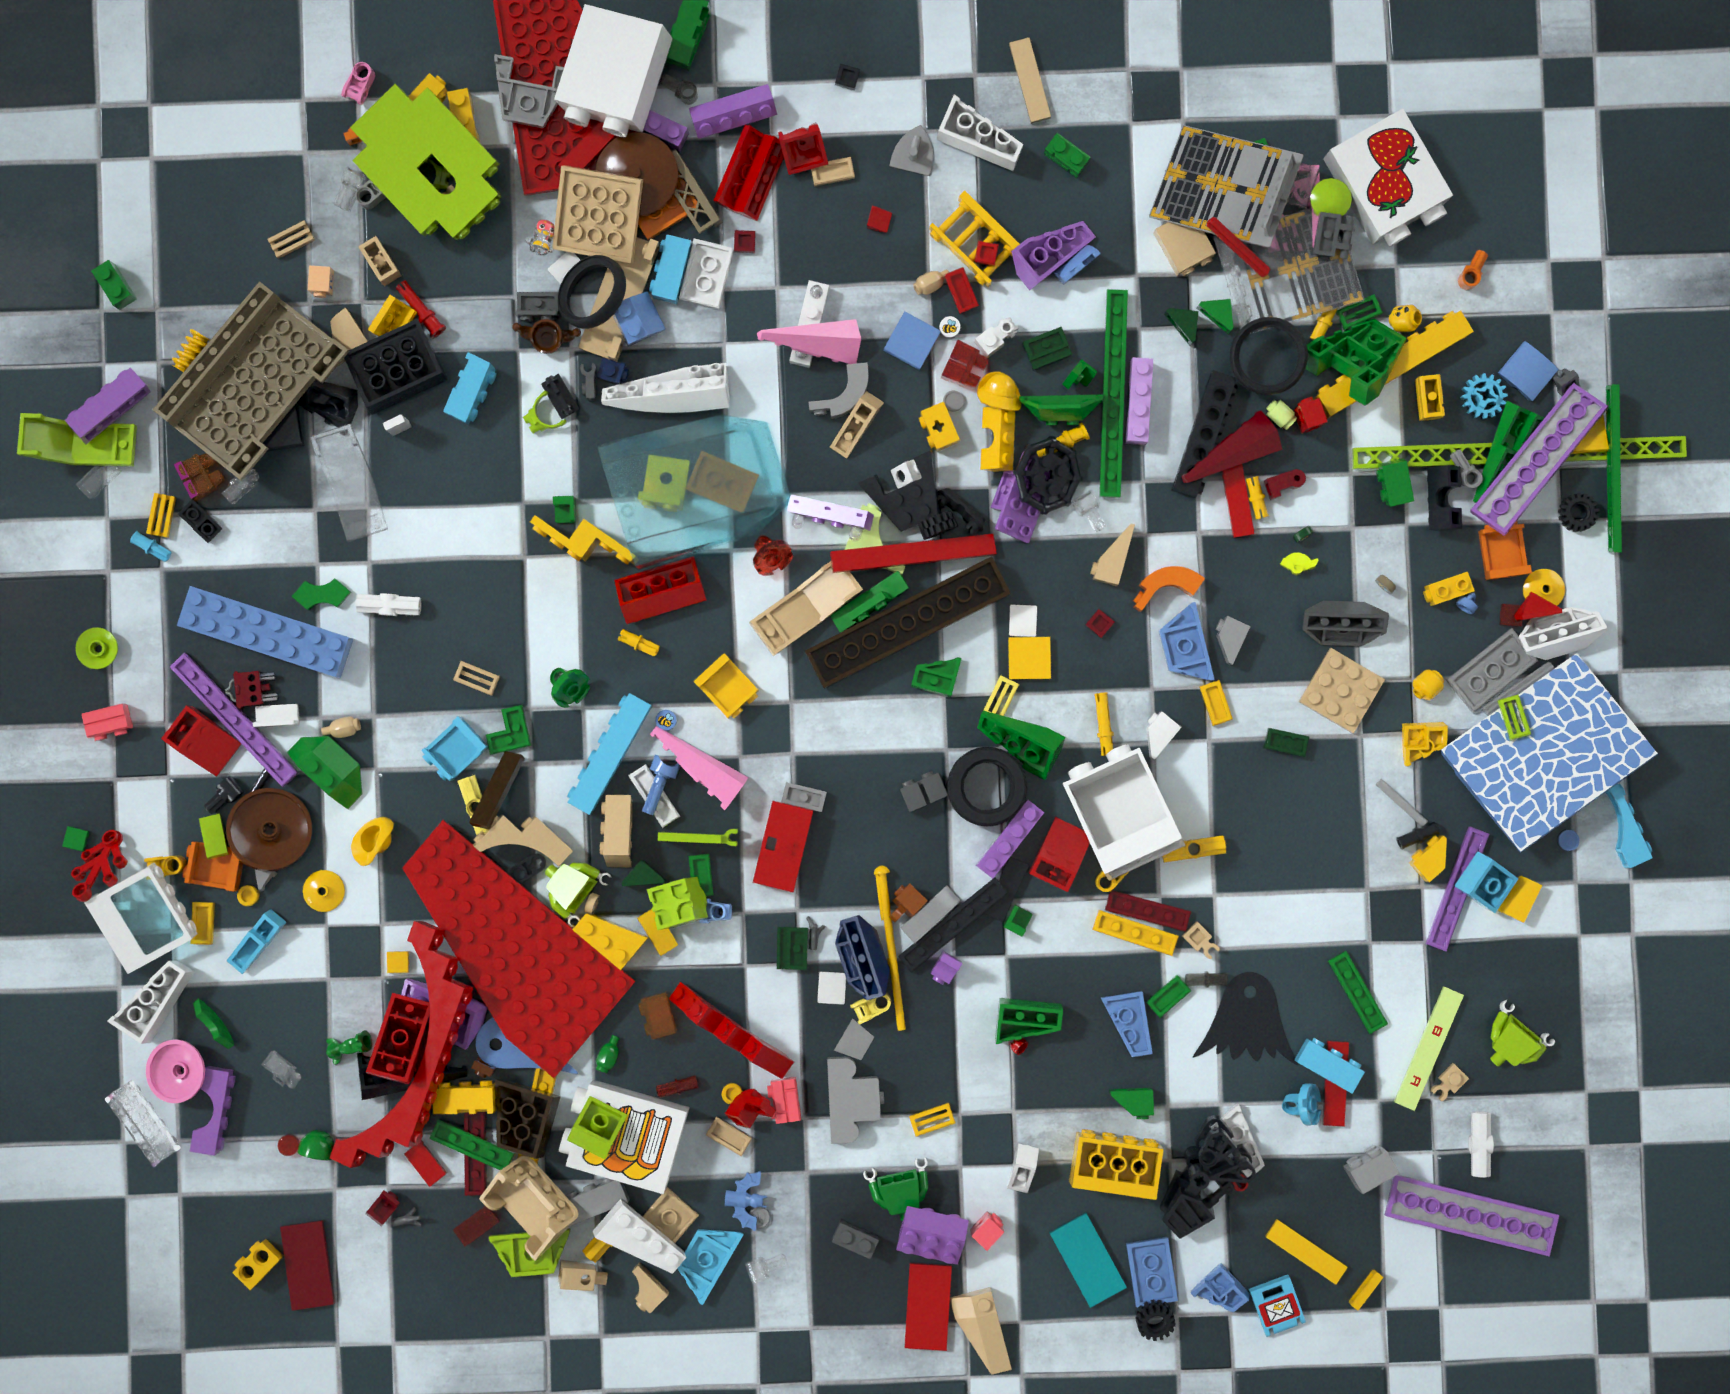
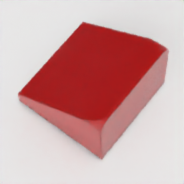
M872 206L867 228L887 233L892 213Z

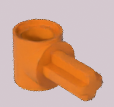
M1477 250L1470 265L1465 266L1463 272L1458 277V284L1462 289L1471 290L1480 282L1483 274L1481 269L1488 257L1486 252ZM1466 274L1473 277L1474 282L1472 284L1465 280Z

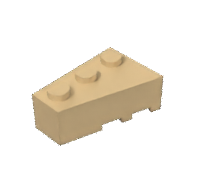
M606 795L605 802H602L601 812L605 814V822H601V834H604V842H600V854L604 856L607 867L632 868V861L630 859L632 848L631 795Z

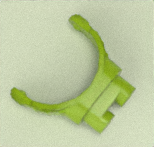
M427 159L425 162L432 164L436 170V178L432 185L438 191H441V189L446 190L449 186L447 178H450L451 174L443 166H438L434 161Z
M543 391L535 400L533 408L528 410L529 413L523 416L526 424H531L529 429L533 434L539 430L542 432L545 429H555L567 423L566 419L557 424L547 425L539 420L537 406L540 400L549 394L548 391Z

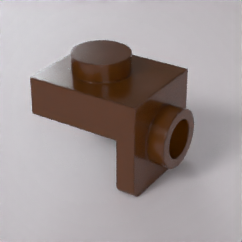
M479 1056L471 1067L475 1070V1074L486 1078V1076L491 1077L496 1067L484 1062Z

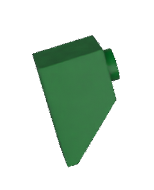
M1152 1088L1109 1089V1094L1132 1116H1136V1119H1149L1150 1115H1154Z

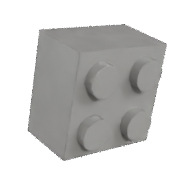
M1376 1145L1367 1148L1364 1151L1365 1154L1360 1157L1356 1155L1346 1161L1347 1164L1343 1166L1354 1187L1362 1194L1399 1174L1389 1153L1381 1146L1376 1147Z

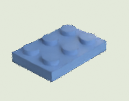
M1168 1237L1126 1243L1136 1307L1144 1306L1146 1301L1148 1304H1151L1150 1300L1153 1299L1155 1303H1157V1300H1161L1162 1303L1164 1301L1166 1303L1178 1301Z

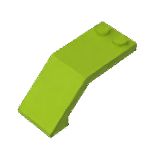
M20 413L17 455L69 465L134 467L137 426L135 424H111L85 445L65 420L45 417L42 414Z

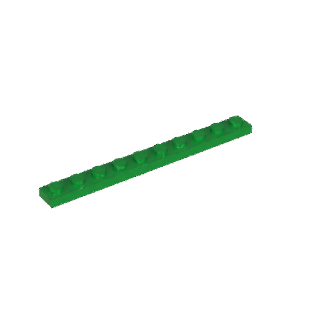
M1107 289L1103 374V394H1105V399L1102 402L1099 497H1121L1128 290Z

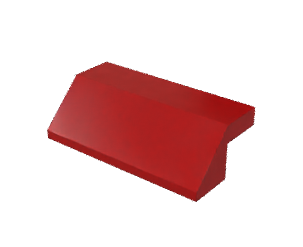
M744 125L713 201L730 211L757 221L784 157L779 138L765 135L750 125Z

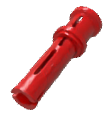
M406 280L401 282L406 290L398 284L396 290L411 308L417 311L416 314L419 316V321L430 332V337L433 339L441 335L446 330V326L438 321L435 317L436 313L433 310H428Z

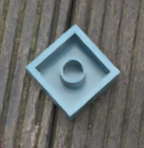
M1477 851L1455 884V887L1481 906L1496 913L1519 878L1493 859Z

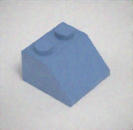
M648 291L623 300L613 315L628 347L666 330Z

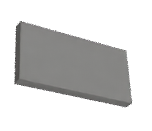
M1510 628L1446 679V681L1473 713L1538 660L1536 657L1526 654L1519 636L1513 628Z

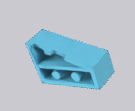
M467 352L465 357L468 359L464 371L460 370L458 374L460 379L456 387H453L443 412L469 425L470 421L474 422L478 415V410L476 409L479 403H483L488 393L486 389L489 384H493L497 373H495L496 369L491 363Z

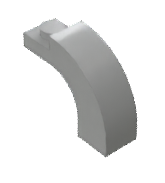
M867 362L847 364L848 383L844 392L834 399L809 402L810 413L820 416L826 415V411H830L831 419L850 413L867 390Z

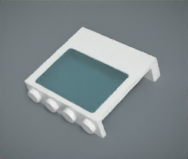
M155 862L107 890L93 895L88 901L84 902L127 974L190 941L198 934L195 923L189 920L185 914L186 909L184 905L178 902L173 887L167 884L162 869L156 866Z

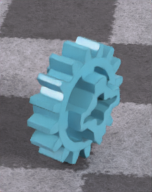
M1485 373L1481 374L1480 378L1475 375L1473 376V381L1468 380L1466 382L1469 387L1462 388V391L1466 393L1460 397V399L1466 400L1462 406L1469 407L1468 414L1475 412L1474 418L1479 417L1480 414L1482 419H1486L1488 414L1492 418L1495 416V412L1500 413L1502 411L1500 406L1506 404L1502 400L1508 396V394L1502 392L1506 386L1499 385L1501 379L1494 381L1493 374L1488 378ZM1484 383L1482 388H1474L1476 384ZM1485 392V397H1487L1486 400H1482L1483 396L1480 395ZM1487 404L1494 405L1491 409L1484 410Z

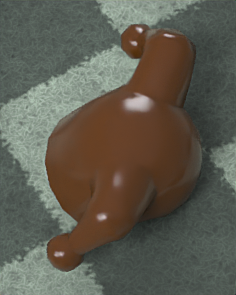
M549 319L539 320L532 327L521 326L519 323L512 325V329L515 332H518L522 338L530 340L534 349L543 354H551L557 351L563 343L570 342L575 337L581 335L579 328L562 330L557 323Z

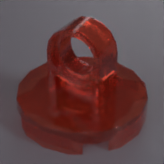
M760 535L754 543L757 552L753 558V566L760 575H773L772 571L778 568L783 570L793 558L792 549L784 540L772 541L769 537Z

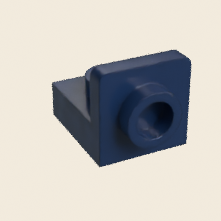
M603 358L597 378L619 385L622 384V381L626 382L629 370L626 363Z

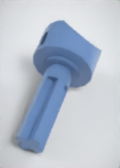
M655 754L650 770L655 771L654 773L657 775L653 780L642 812L654 815L666 784V779H670V777L676 779L680 769L678 763L666 765L661 761L659 755Z

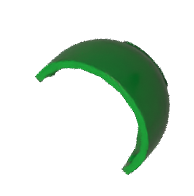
M310 1131L300 1141L297 1153L311 1159L332 1160L330 1155L334 1147L333 1138L324 1131Z

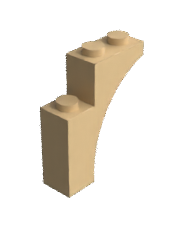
M501 814L498 817L496 815L490 829H487L485 833L481 831L473 839L475 841L473 846L480 852L498 845L518 844L543 853L557 866H560L573 852L535 816L532 819L528 817L521 824L523 829L520 831L505 816Z

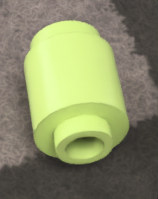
M1281 399L1279 401L1273 400L1266 408L1268 410L1266 415L1280 428L1283 427L1285 430L1297 419L1294 415L1295 412Z

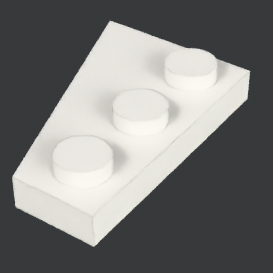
M1237 1103L1221 1118L1233 1132L1234 1137L1231 1138L1236 1145L1243 1144L1250 1153L1252 1165L1257 1173L1265 1165L1242 1114V1110ZM1216 1122L1214 1125L1211 1126V1130H1212L1214 1127H1218V1123H1217V1122ZM1250 1169L1242 1170L1246 1177L1252 1174Z

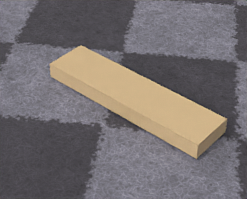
M1030 38L1010 42L1009 46L1030 123L1050 119L1051 114Z

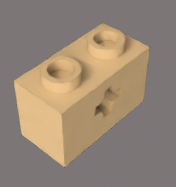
M377 236L358 246L384 287L402 276Z

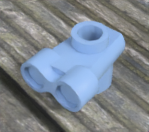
M706 898L708 918L699 920V923L709 924L710 921L731 920V904L712 902L710 898ZM720 908L723 909V915L719 913Z

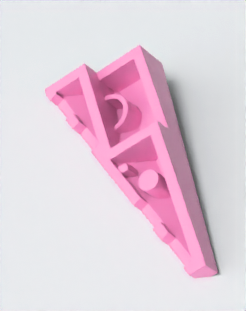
M856 319L760 330L757 333L758 340L760 341L765 339L775 342V345L789 346L792 350L816 357L824 356L832 359L833 362L841 361L848 364L857 363L861 343V335Z
M657 726L650 734L664 743L662 747L666 751L670 749L677 756V763L696 782H700L709 789L707 793L711 797L715 795L722 802L721 807L724 810L749 778Z

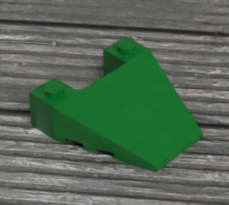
M1371 319L1351 326L1350 330L1344 332L1338 330L1334 332V335L1326 338L1324 336L1317 337L1307 344L1308 361L1306 370L1318 376L1330 366L1351 379L1349 396L1366 406L1380 395L1406 342V337L1376 319Z

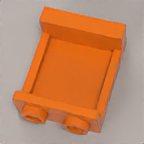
M1516 521L1505 536L1489 525H1485L1483 530L1478 531L1486 580L1532 573L1531 565H1527L1522 529L1525 528L1524 524H1518Z
M193 841L191 845H188L186 852L188 864L183 869L184 883L222 888L233 892L239 891L243 863L237 859L228 846L229 855L207 859L204 842Z

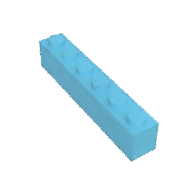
M631 693L628 696L624 695L618 705L621 707L618 714L614 713L608 722L611 725L608 732H603L598 740V743H600L597 751L593 750L588 758L590 763L587 769L583 768L577 779L580 781L577 787L573 786L567 795L570 798L567 803L588 815H592L652 708V705Z

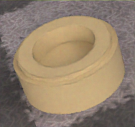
M595 893L589 895L584 908L586 913L591 915L595 913L600 901V895Z

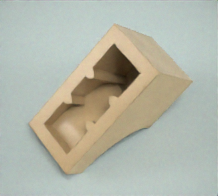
M639 1262L632 1271L639 1283V1293L635 1298L637 1300L636 1304L643 1312L647 1310L651 1313L668 1296L669 1291Z

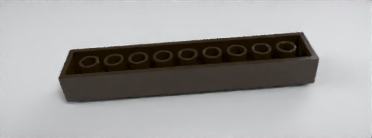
M991 556L805 650V653L825 689L1009 596L1011 593Z

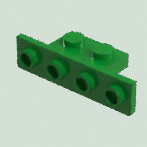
M896 571L834 612L831 618L841 633L856 623L868 619L874 611H880L885 608L888 602L908 590L909 586L901 573Z

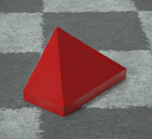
M1530 592L1514 617L1518 620L1560 614L1562 609L1537 594Z

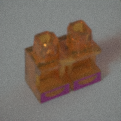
M207 453L202 455L194 454L191 458L174 464L181 480L184 481L183 484L190 498L194 501H198L218 490L217 486L225 481L220 470L210 474L208 467L216 464V460Z

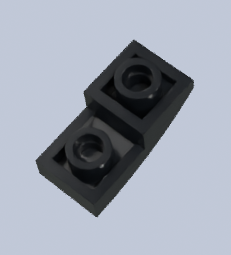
M194 499L178 513L207 543L223 529Z

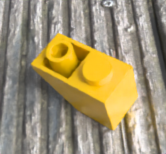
M1443 835L1433 836L1427 841L1428 846L1424 850L1419 849L1411 856L1412 860L1409 864L1425 882H1431L1445 869L1447 838Z

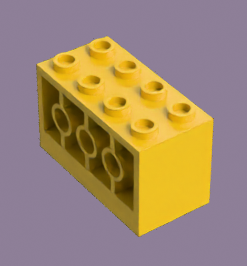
M1082 1129L1081 1132H1076L1069 1182L1072 1188L1156 1200L1164 1149L1155 1139L1144 1138V1141H1138L1134 1136L1123 1135V1138H1117L1113 1133L1102 1132V1135H1096L1093 1130ZM1098 1155L1100 1157L1099 1160L1093 1162L1092 1157ZM1119 1158L1121 1161L1114 1165L1113 1160ZM1140 1161L1141 1165L1135 1168L1134 1163Z

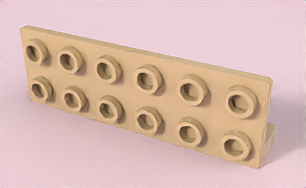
M636 237L633 263L616 261L621 266L626 277V292L623 300L644 292L660 249L658 241L653 239L646 241ZM607 268L590 315L597 312L605 304L612 292L614 277L609 268ZM612 316L605 323L597 327L585 329L578 347L584 351L618 362L625 340Z

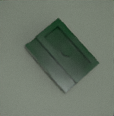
M1062 327L1022 342L1033 371L1072 356Z
M777 927V969L807 970L808 927Z

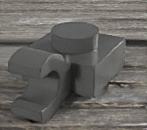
M592 363V370L590 372L585 371L584 364L580 365V371L586 378V383H582V394L586 396L588 401H597L595 380L597 368L594 363Z

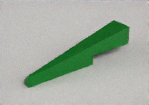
M1509 401L1506 402L1482 472V482L1477 487L1473 499L1474 503L1480 499L1545 417Z

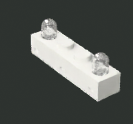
M809 280L798 326L821 323L829 285ZM792 350L790 364L810 368L813 356Z

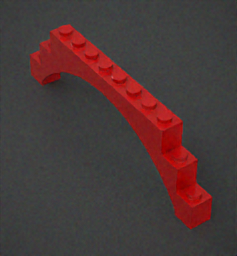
M424 921L413 922L407 939L408 942L412 943L420 959L429 994V1031L423 1059L408 1090L383 1119L353 1137L336 1139L330 1159L349 1168L361 1166L366 1158L365 1152L381 1158L391 1154L394 1149V1142L407 1148L417 1146L423 1137L424 1125L430 1117L431 1105L437 1098V1088L444 1078L445 1066L451 1059L450 1052L452 1046L458 1039L457 1032L465 1019L466 1007L472 1000L473 987L452 979L457 972L459 959L438 950V947L443 942L444 930Z

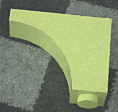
M869 503L867 506L862 505L860 510L869 511L874 514L871 530L853 527L845 550L883 546L879 534V522L882 512L878 511L879 507ZM905 566L885 567L884 569L894 573L899 571L903 575Z

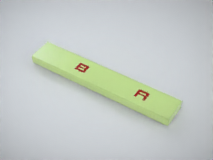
M1443 986L1396 1095L1395 1103L1415 1111L1464 995Z

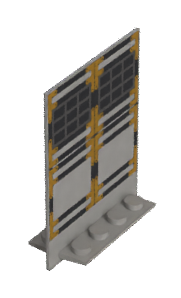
M1183 125L1149 217L1212 234L1214 233L1206 224L1210 218L1216 217L1240 241L1270 248L1284 208L1288 202L1291 189L1295 187L1294 181L1301 165L1303 154Z

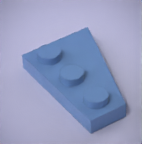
M1143 991L1100 997L1131 1057L1153 1054Z

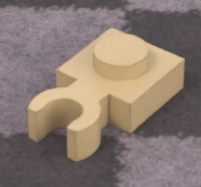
M1197 921L1182 935L1196 951L1203 948L1204 955L1209 959L1212 958L1208 953L1211 947L1215 948L1216 951L1220 950L1218 945L1209 942L1212 936Z
M1452 1063L1438 1077L1442 1083L1434 1085L1431 1088V1092L1435 1093L1441 1089L1442 1095L1438 1099L1444 1101L1448 1096L1449 1090L1456 1093L1469 1078Z

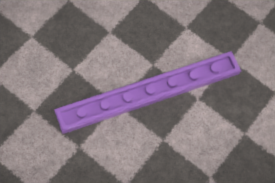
M183 653L170 666L176 675L282 787H285L299 773L257 727H253V723L187 653Z

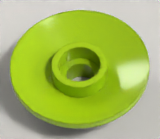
M90 628L84 631L76 642V655L79 661L91 669H102L109 666L115 660L118 653L116 638L111 632L103 628ZM101 645L102 651L98 653L96 647Z

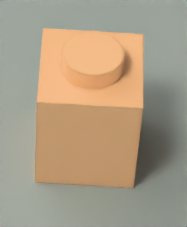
M309 265L308 291L313 294V297L326 298V295H332L334 270L331 267Z

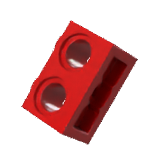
M1313 397L1301 400L1297 404L1298 407L1293 410L1295 412L1294 415L1297 417L1296 421L1301 434L1320 428L1328 422L1320 398L1313 400Z

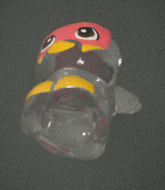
M549 220L538 221L534 227V238L528 237L525 239V242L530 245V251L536 255L545 256L554 251L550 243L554 236L555 226Z

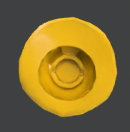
M997 371L983 376L977 388V396L981 403L1002 410H1020V393L1016 383L1010 376Z
M378 817L368 821L353 837L351 851L359 865H369L376 854L383 853L390 846L392 841L391 832L394 827V823L390 818Z

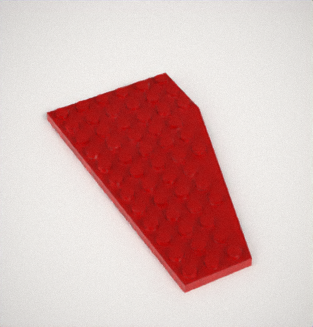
M493 0L502 56L514 58L511 79L552 87L556 66L565 67L583 11L578 0ZM558 104L544 128L513 123L524 195L559 191L561 169L558 164L600 121L590 119L587 127L570 123L564 119L565 111ZM629 129V130H628V133L637 132V131H634V130H630V129ZM600 154L586 169L596 171Z
M445 820L441 821L402 868L437 926L444 930V938L455 956L459 959L458 961L505 1038L553 1078L558 1075L635 983L631 976L625 971L618 969L574 932L568 923L487 855L478 851L468 839Z

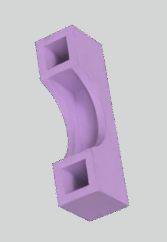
M1133 357L1130 361V394L1125 444L1146 445L1148 443L1153 359Z

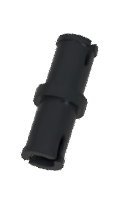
M1434 821L1424 827H1416L1412 829V832L1396 837V841L1400 849L1403 850L1408 846L1416 843L1421 844L1425 839L1440 834V829Z

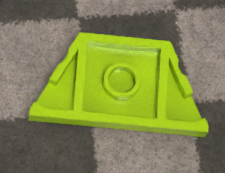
M568 1228L535 1261L525 1250V1243L531 1237L527 1232L490 1235L489 1241L494 1245L498 1256L505 1263L511 1277L553 1274L571 1231Z

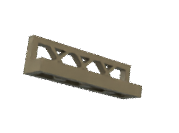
M674 150L672 153L682 174L679 175V178L685 179L687 182L685 191L676 189L675 196L699 234H701L711 226L717 227L723 222L678 151ZM687 195L697 198L696 209L687 207ZM698 212L707 214L711 221L700 227L697 222Z

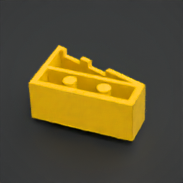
M586 913L572 929L620 970L626 966L649 938L647 935Z

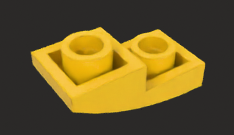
M650 909L637 919L658 954L662 956L678 946V943L669 929L657 930L654 919L656 917L655 912Z

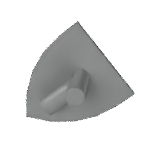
M921 125L911 129L897 143L891 157L890 167L930 176L933 161L932 144L928 134Z

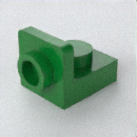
M1081 359L1062 385L1067 389L1073 383L1078 385L1079 382L1084 386H1088L1097 374V371Z

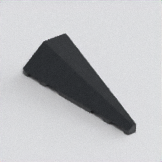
M315 379L296 403L311 414L317 413L325 419L324 422L326 424H333L340 429L342 435H346L358 408V390L328 382L321 383Z
M357 1053L362 1100L406 1091L417 1073L414 1072L409 1084L366 1073L371 1057L364 1056L363 1053ZM447 1064L443 1072L444 1078L442 1082L467 1077L466 1066L462 1065V1068L449 1067Z

